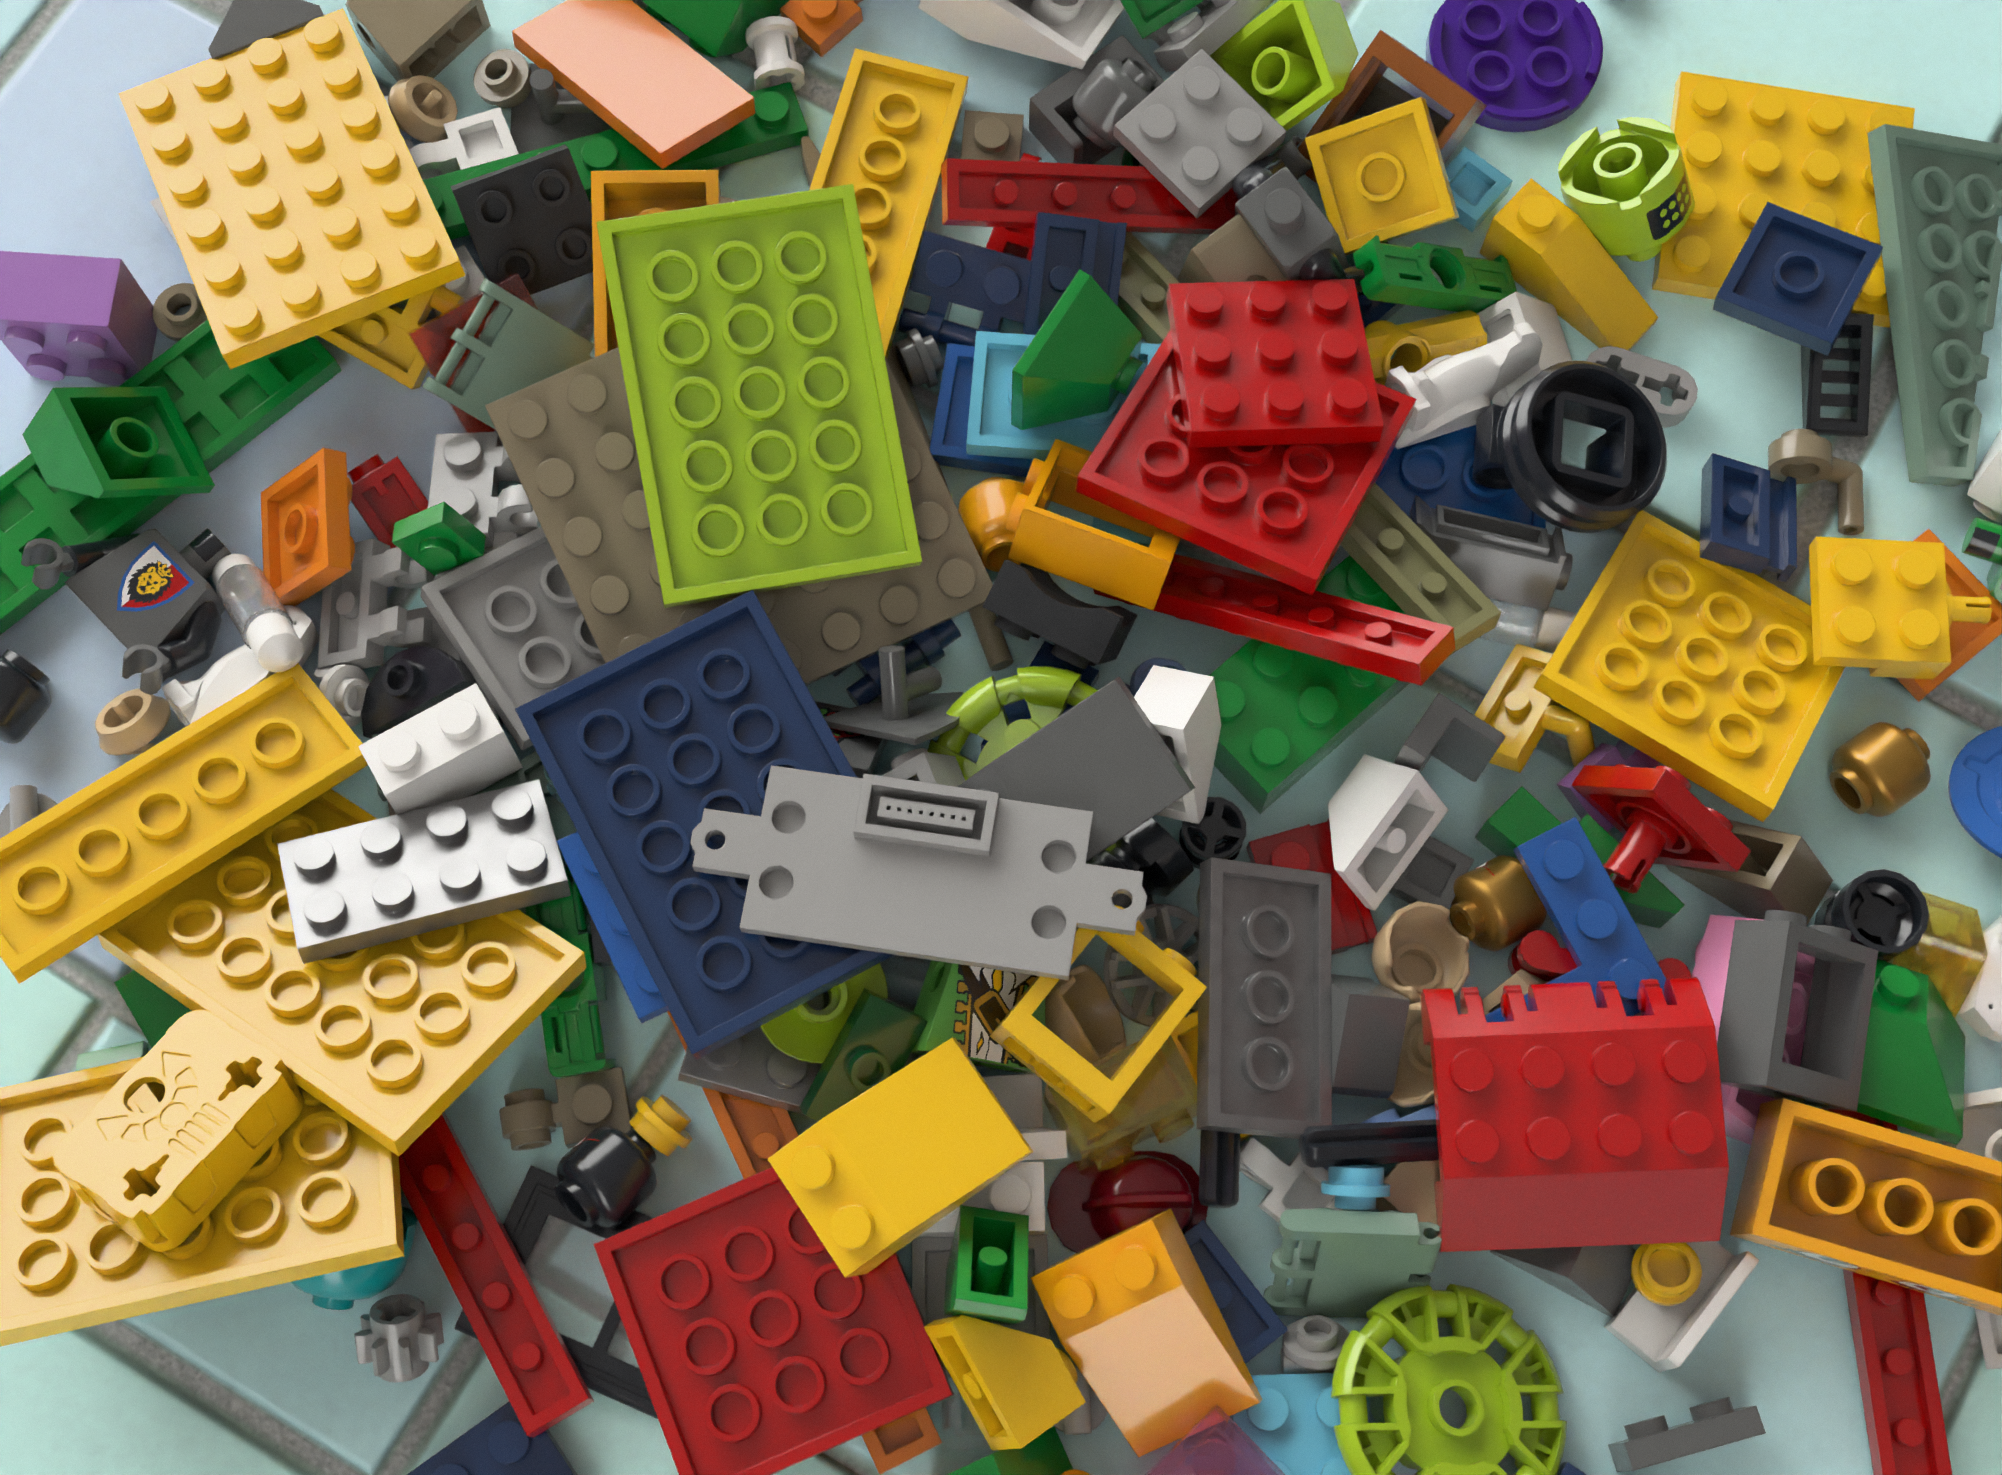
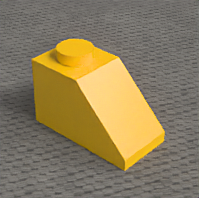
M966 1315L933 1320L924 1327L992 1451L1023 1448L1086 1403L1076 1385L1078 1375L1072 1361L1062 1350L1055 1347L1050 1339Z

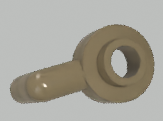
M1810 429L1787 431L1781 435V438L1776 439L1769 445L1768 470H1770L1771 478L1784 482L1787 476L1796 478V484H1808L1822 479L1836 483L1838 493V532L1844 535H1857L1864 531L1863 471L1859 465L1833 457L1831 442Z

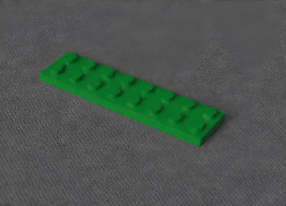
M207 319L119 387L164 386L208 473H210L342 370L336 359L314 336L230 369L221 354ZM31 453L1 475L0 635L66 585L64 582L70 578L65 576L63 572H60L59 580L55 586L49 589H40L32 582L34 569L41 564H33L28 567L21 565L24 547L28 542L39 538L50 539L62 548L63 546L130 535L182 494L96 498L48 486Z

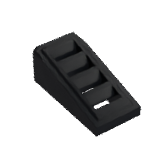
M1850 314L1838 338H1848L1849 348H1832L1827 356L1801 345L1803 429H1810L1819 435L1868 436L1874 314ZM1823 360L1849 361V371L1822 370ZM1822 383L1850 384V395L1821 393ZM1821 406L1850 407L1851 419L1820 418Z

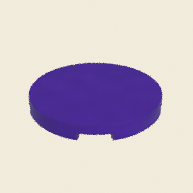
M1445 0L1432 19L1425 53L1426 61L1487 105L1475 121L1476 124L1504 132H1530L1558 124L1582 106L1592 91L1601 69L1603 42L1597 21L1585 2L1578 3L1576 0Z

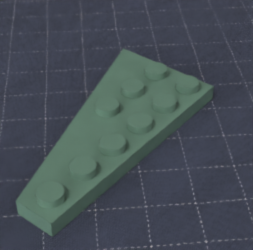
M1884 124L1867 134L1880 243L1883 246L1884 281L1888 301L1891 340L1894 351L1909 482L1957 486L1973 480L1982 414L1974 404L1977 381L1987 378L1989 357L1981 354L1984 332L1993 329L2002 264V244L1996 237L1999 216L2002 215V145Z

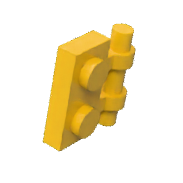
M446 284L409 298L404 310L391 305L318 334V336L408 388H420L446 334L428 325L425 321L433 308L451 319L455 318L463 305L464 298L445 287Z

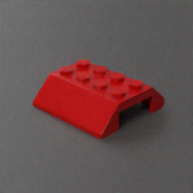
M1697 977L1667 978L1664 985V994L1657 979H1642L1639 982L1640 987L1637 992V1002L1641 1016H1626L1615 981H1598L1596 1002L1589 982L1530 984L1528 987V1010L1521 986L1506 985L1501 996V1013L1505 1022H1486L1483 1001L1479 995L1478 987H1461V1014H1458L1452 988L1422 989L1424 1045L1431 1046L1440 1181L1434 1182L1437 1225L1440 1227L1438 1237L1442 1239L1439 1252L1720 1241L1729 1162L1716 1029L1703 989Z

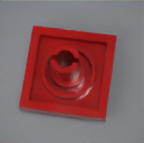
M1615 764V766L1584 765L1571 784L1578 793L1624 835L1607 863H1604L1603 866L1614 886L1625 892L1637 893L1641 887V882L1653 864L1738 872L1751 852L1731 832L1733 829L1732 823L1718 811L1705 807L1690 792V782L1679 772L1669 767L1659 765L1656 768H1640L1624 764Z

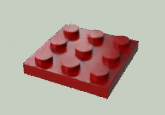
M1354 279L1169 283L1166 303L1188 448L1380 441L1384 423Z

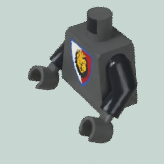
M1293 136L1273 155L1247 166L1235 177L1232 189L1239 201L1235 204L1234 217L1238 214L1243 217L1287 281L1354 279L1357 295H1364L1360 283L1365 277L1364 271L1357 269L1356 265L1349 267L1340 238L1334 227L1297 181L1313 167L1311 160L1306 159L1297 148L1302 142L1300 137Z
M208 528L179 552L158 530L149 529L142 534L135 533L96 542L63 546L62 548L50 539H34L24 547L21 565L28 567L33 564H41L34 569L32 582L40 589H49L55 586L59 580L60 572L70 577L64 583L127 648L123 657L122 677L129 679V677L136 673H142L140 690L145 694L152 695L161 689L162 683L168 677H172L202 663L210 657L226 603L206 579L212 575L217 562L223 557L230 555L231 552Z

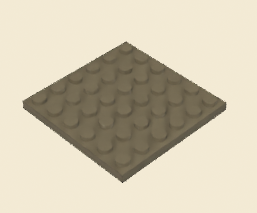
M615 348L485 405L605 663L739 597L734 596L664 608L619 348ZM886 357L885 361L922 563L920 566L755 593L806 686L878 653L881 647L896 645L983 605L993 586Z

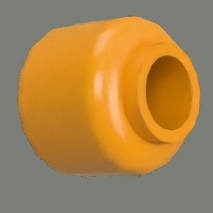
M1003 477L987 478L970 488L960 499L958 512L984 567L995 572L1000 571L1004 560H1010L1018 565L1021 564L1019 561L1008 558L1015 532L1005 529V525L1018 492L1022 493L1024 484Z

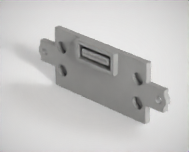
M771 765L761 816L704 808L702 821L693 829L690 842L695 853L692 866L694 871L749 879L740 923L741 932L1069 980L1076 927L1135 936L1136 922L1145 914L1147 895L1142 887L1143 872L1086 864L1093 819L1092 811L999 798V793L871 774H863V778ZM721 835L725 838V843L721 848L714 850L707 847L710 837ZM1118 894H1125L1130 897L1132 904L1126 909H1119L1114 906L1112 899Z

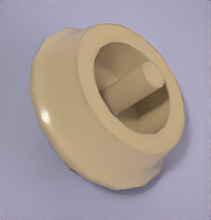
M418 75L399 80L390 89L388 97L389 108L399 129L425 143L447 139L443 124L455 121L458 110L451 92L441 82L432 77Z
M140 689L130 690L115 697L101 710L95 721L100 748L108 755L119 756L123 754H141L153 747L154 743L149 742L159 735L167 725L171 715L168 701L163 697L145 694Z

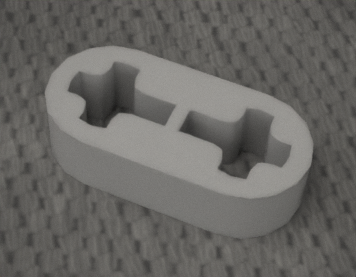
M1612 346L1598 348L1586 360L1606 366L1635 384L1654 407L1664 428L1676 426L1682 422L1697 399L1698 388L1694 378L1678 366ZM1662 387H1668L1673 390L1672 399L1675 401L1671 406H1665L1660 403L1661 394L1659 391Z

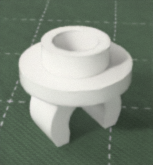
M347 664L336 665L332 668H317L313 676L321 681L320 691L350 728L359 724L362 721L361 710L366 689L370 684L366 673L357 666Z

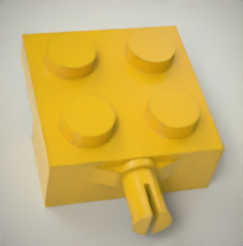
M1816 536L1809 545L1814 665L1869 668V676L1933 680L1951 664L1949 629L1952 621L1987 624L1991 618L1992 608L1988 607L1992 603L1989 597L1952 596L1946 581L1944 543Z

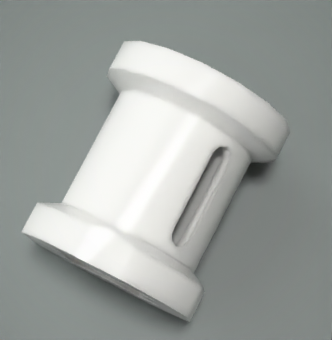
M781 16L766 17L753 22L746 29L745 37L749 48L754 50L757 70L754 72V82L756 90L786 82H791L794 92L799 90L805 84V74L803 66L797 62L794 43L798 38L795 22Z

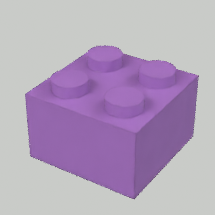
M0 251V340L30 375L48 381H60L65 376L89 377L99 383L120 385L152 362L158 329L153 320V305L122 259Z

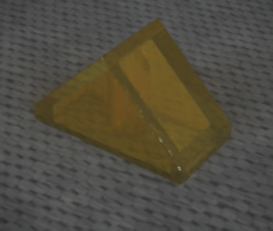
M1922 892L1929 912L1927 930L1917 944L1894 957L1893 964L1929 975L1952 1015L1956 1018L1988 956L1978 909Z

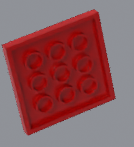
M1170 329L1078 474L1075 492L1313 596L1411 418L1417 399L1375 382L1384 423L1379 442L1188 448Z
M773 1167L593 1244L679 1475H773L954 1395L938 1353L924 1329L926 1326L897 1252L867 1274L844 1277Z

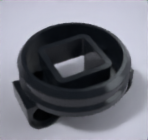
M1566 361L1552 365L1519 388L1505 407L1493 404L1482 412L1476 420L1473 480L1477 484L1491 489H1514L1533 512L1547 522L1565 530L1579 533H1596L1618 526L1651 504V501L1660 490L1667 467L1666 439L1654 407L1643 392L1630 380L1618 372L1597 363ZM1564 418L1606 430L1605 434L1587 446L1585 469L1561 462Z

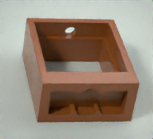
M1380 30L1351 71L1343 91L1330 101L1306 137L1350 122L1389 67L1454 114L1437 137L1445 164L1487 105L1394 37ZM1304 138L1298 150L1306 159L1311 160ZM1312 167L1305 175L1317 183Z

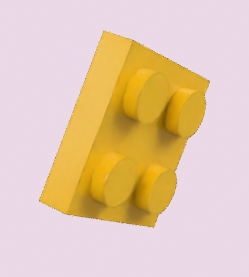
M1419 97L1305 138L1328 221L1340 238L1345 256L1354 253L1375 236H1379L1380 243H1385L1459 218L1425 98Z

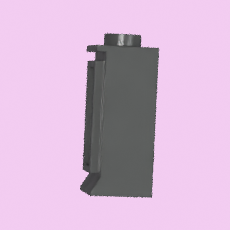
M1415 495L1408 517L1487 598L1547 611L1555 589L1561 591L1565 589L1570 577L1573 557L1572 554L1565 551L1561 528L1555 527L1553 535H1550L1545 528L1437 504L1434 509L1428 506L1419 496Z

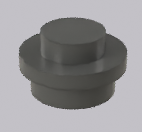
M916 328L906 331L907 338L895 342V349L908 382L912 388L922 384H926L928 388L938 385L936 372L943 370L944 362L933 336L929 335L922 338Z

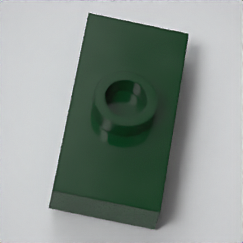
M864 988L799 1109L805 1116L819 1121L901 1070L924 1030L927 1021L921 1015Z

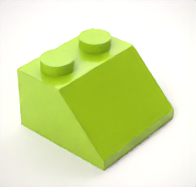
M1279 0L1240 29L1213 52L1210 57L1288 131L1343 91L1359 53L1340 3L1333 0Z

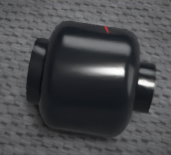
M9 649L0 656V740L5 743L15 744L25 738L50 707L52 700L49 691L45 688L46 684L50 681L49 677L26 659Z
M611 1126L598 1127L559 1161L557 1166L559 1183L554 1188L555 1194L564 1209L581 1225L592 1227L594 1224L602 1227H615L623 1222L654 1192L657 1186L656 1174L652 1163L656 1160L655 1151L634 1130L624 1133Z

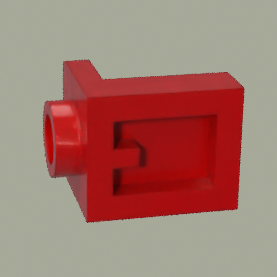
M376 454L347 473L353 482L351 503L375 538L389 545L391 549L397 547L392 543L395 522L427 509L428 500L398 456L384 463L379 454Z

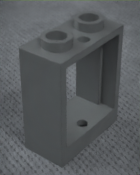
M1766 910L1764 920H1735L1717 1041L1721 1084L1774 1099L1785 1098L1817 1108L1857 1111L1878 950L1851 942L1852 932L1847 929L1826 925H1811L1807 927L1808 917L1795 912ZM1797 951L1815 957L1800 1067L1782 1062Z

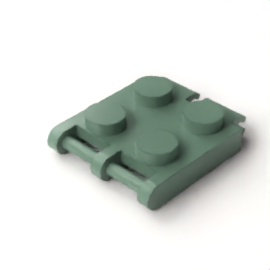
M484 279L478 289L483 292V295L463 330L456 327L450 338L455 341L454 346L436 377L433 379L428 376L422 387L495 429L485 405L592 359L593 357L589 354L595 344L493 282ZM494 300L498 302L496 308L488 316L485 327L478 339L474 337ZM466 349H469L470 353L468 354L463 365L457 370L451 386L449 388L446 387L445 385L447 384L457 364L462 358L464 352L466 351Z
M1324 1207L1315 1209H1287L1281 1214L1278 1226L1279 1232L1283 1236L1281 1248L1273 1252L1270 1262L1271 1271L1275 1274L1273 1285L1265 1289L1263 1298L1277 1315L1367 1318L1366 1312L1394 1292L1430 1284L1431 1277L1427 1274L1433 1272L1442 1239L1438 1237L1440 1227L1431 1222H1418L1417 1213H1403L1398 1210H1385L1381 1212L1343 1211ZM1297 1240H1300L1298 1248H1295ZM1288 1278H1291L1290 1285H1287Z

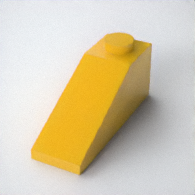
M1530 179L1493 217L1479 253L1488 260H1494L1499 255L1504 256L1508 260L1515 282L1537 299L1552 304L1558 316L1599 348L1612 346L1630 351L1656 323L1658 316L1579 215L1533 179Z

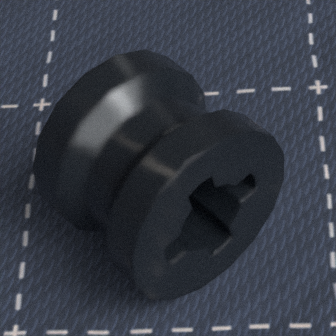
M1207 797L1205 813L1199 824L1182 821V827L1179 832V845L1189 857L1193 867L1200 869V863L1211 857L1234 861L1237 859L1246 837V821L1242 811L1233 802L1224 798ZM1200 833L1202 834L1203 838L1206 840V844H1205V842L1202 840L1201 836L1199 835ZM1222 839H1224L1220 844L1216 845V842H1219Z

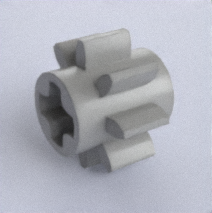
M408 1294L387 1296L373 1304L369 1314H363L360 1317L362 1330L354 1334L358 1364L373 1362L374 1376L389 1382H406L425 1373L429 1367V1362H437L439 1360L437 1346L444 1343L441 1314L430 1313L425 1315L424 1301H420L417 1297Z

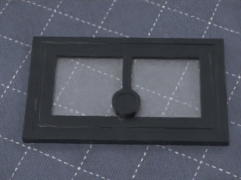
M531 1165L503 1226L587 1388L658 1419L593 1245L653 1218L635 1210L615 1227H602L594 1224L592 1227H585L573 1219L559 1202L554 1190L555 1186L559 1183L558 1177ZM462 1310L454 1329L478 1339L464 1310Z

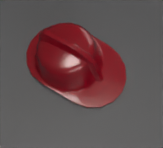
M1158 1151L1099 1152L1078 1157L1064 1167L1050 1187L1047 1204L1052 1230L1062 1244L1075 1253L1170 1208L1184 1235L1200 1221L1204 1220L1206 1222L1208 1211L1207 1206L1200 1204L1199 1176L1193 1167L1173 1154Z

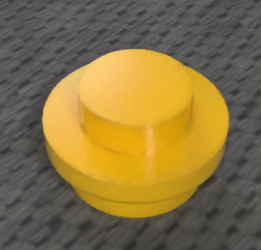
M661 1095L655 1102L642 1096L635 1104L638 1112L629 1121L630 1125L645 1141L662 1154L670 1156L678 1146L686 1148L692 1141V1137L685 1130L691 1119L681 1108L664 1095Z
M1686 1242L1641 1244L1631 1261V1277L1635 1287L1642 1296L1655 1304L1673 1306L1683 1303L1699 1287L1702 1277L1701 1263L1695 1251Z

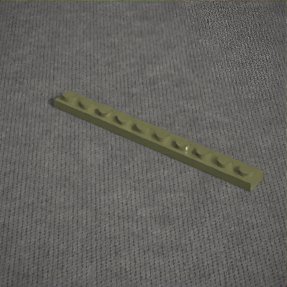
M1126 232L1117 306L1143 335L1142 338L1147 343L1161 344L1170 331L1166 303L1169 283L1180 282L1131 232ZM1374 483L1344 537L1341 546L1407 615L1454 627L1455 650L1451 654L1495 628L1502 612L1397 504Z

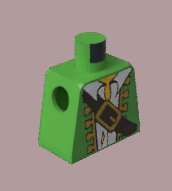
M931 960L914 1012L921 1015L927 1021V1024L911 1053L925 1055L953 1037L956 1038L969 1059L976 1066L1014 1073H1033L994 1041L990 1035L1037 976ZM1045 999L1032 1014L1044 1026Z

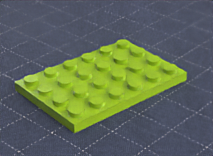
M853 184L596 222L664 608L740 596L751 590L754 593L920 566L922 563L921 551Z

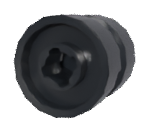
M1153 818L1117 841L1116 847L1113 850H1104L1086 863L1143 872L1142 887L1147 895L1146 906L1154 904L1153 896L1155 894L1167 897L1194 871L1192 862L1182 847ZM1118 894L1112 899L1114 905L1124 909L1132 904L1130 897L1125 894Z
M1882 869L1867 871L1824 901L1816 913L1814 925L1847 929L1852 932L1851 942L1878 950L1877 959L1888 962L1919 942L1927 930L1929 912L1926 899L1914 882L1901 873Z

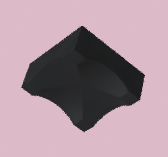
M565 144L511 166L450 186L489 281L522 299L593 272L592 208L569 148Z
M1004 560L982 606L998 615L994 622V625L1027 641H1029L1031 636L1038 639L1041 636L1055 643L1051 651L1053 655L1082 669H1086L1088 665L1095 667L1096 664L1099 665L1116 660L1138 616L1119 605L1108 607L1096 606L1080 601L1062 590L1052 580L1048 572L1022 562L1018 565L1010 560Z

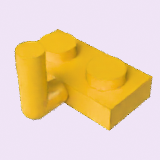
M1516 643L1474 715L1505 736V739L1489 763L1521 773L1545 730L1566 736L1574 768L1596 749L1590 722L1569 709L1559 707L1561 704L1533 688L1551 658V653Z

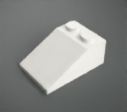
M921 0L918 6L919 9L967 40L1083 69L1125 9L1120 0Z

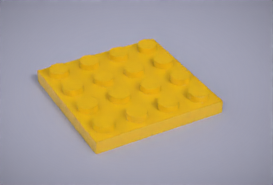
M1681 71L1675 83L1670 128L1674 132L1677 144L1682 151L1695 200V208L1690 213L1685 225L1668 241L1662 243L1660 252L1655 256L1652 289L1715 300L1718 291L1767 202L1881 246L1867 133L1884 124L1913 129L1915 108ZM1881 252L1879 261L1851 313L1874 314V326L1890 328Z
M1642 510L1636 514L1533 688L1763 823L1774 810L1845 667L1814 665L1811 605L1754 573L1700 558V542Z

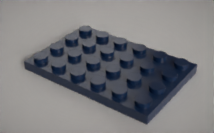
M753 590L515 708L695 1061L894 956L893 954L741 932L740 923L749 879L696 872L692 867L695 856L690 843L692 832L702 821L704 808L761 816L771 765L857 778ZM714 835L709 838L707 847L714 850L719 849L724 845L725 838L721 835Z

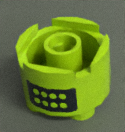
M1627 117L1617 120L1619 129L1610 130L1600 135L1598 127H1595L1583 133L1566 149L1558 164V175L1566 206L1579 215L1608 254L1613 256L1626 255L1631 261L1641 262L1655 257L1660 252L1662 243L1668 241L1685 225L1690 213L1695 208V200L1682 151L1671 128L1652 118Z

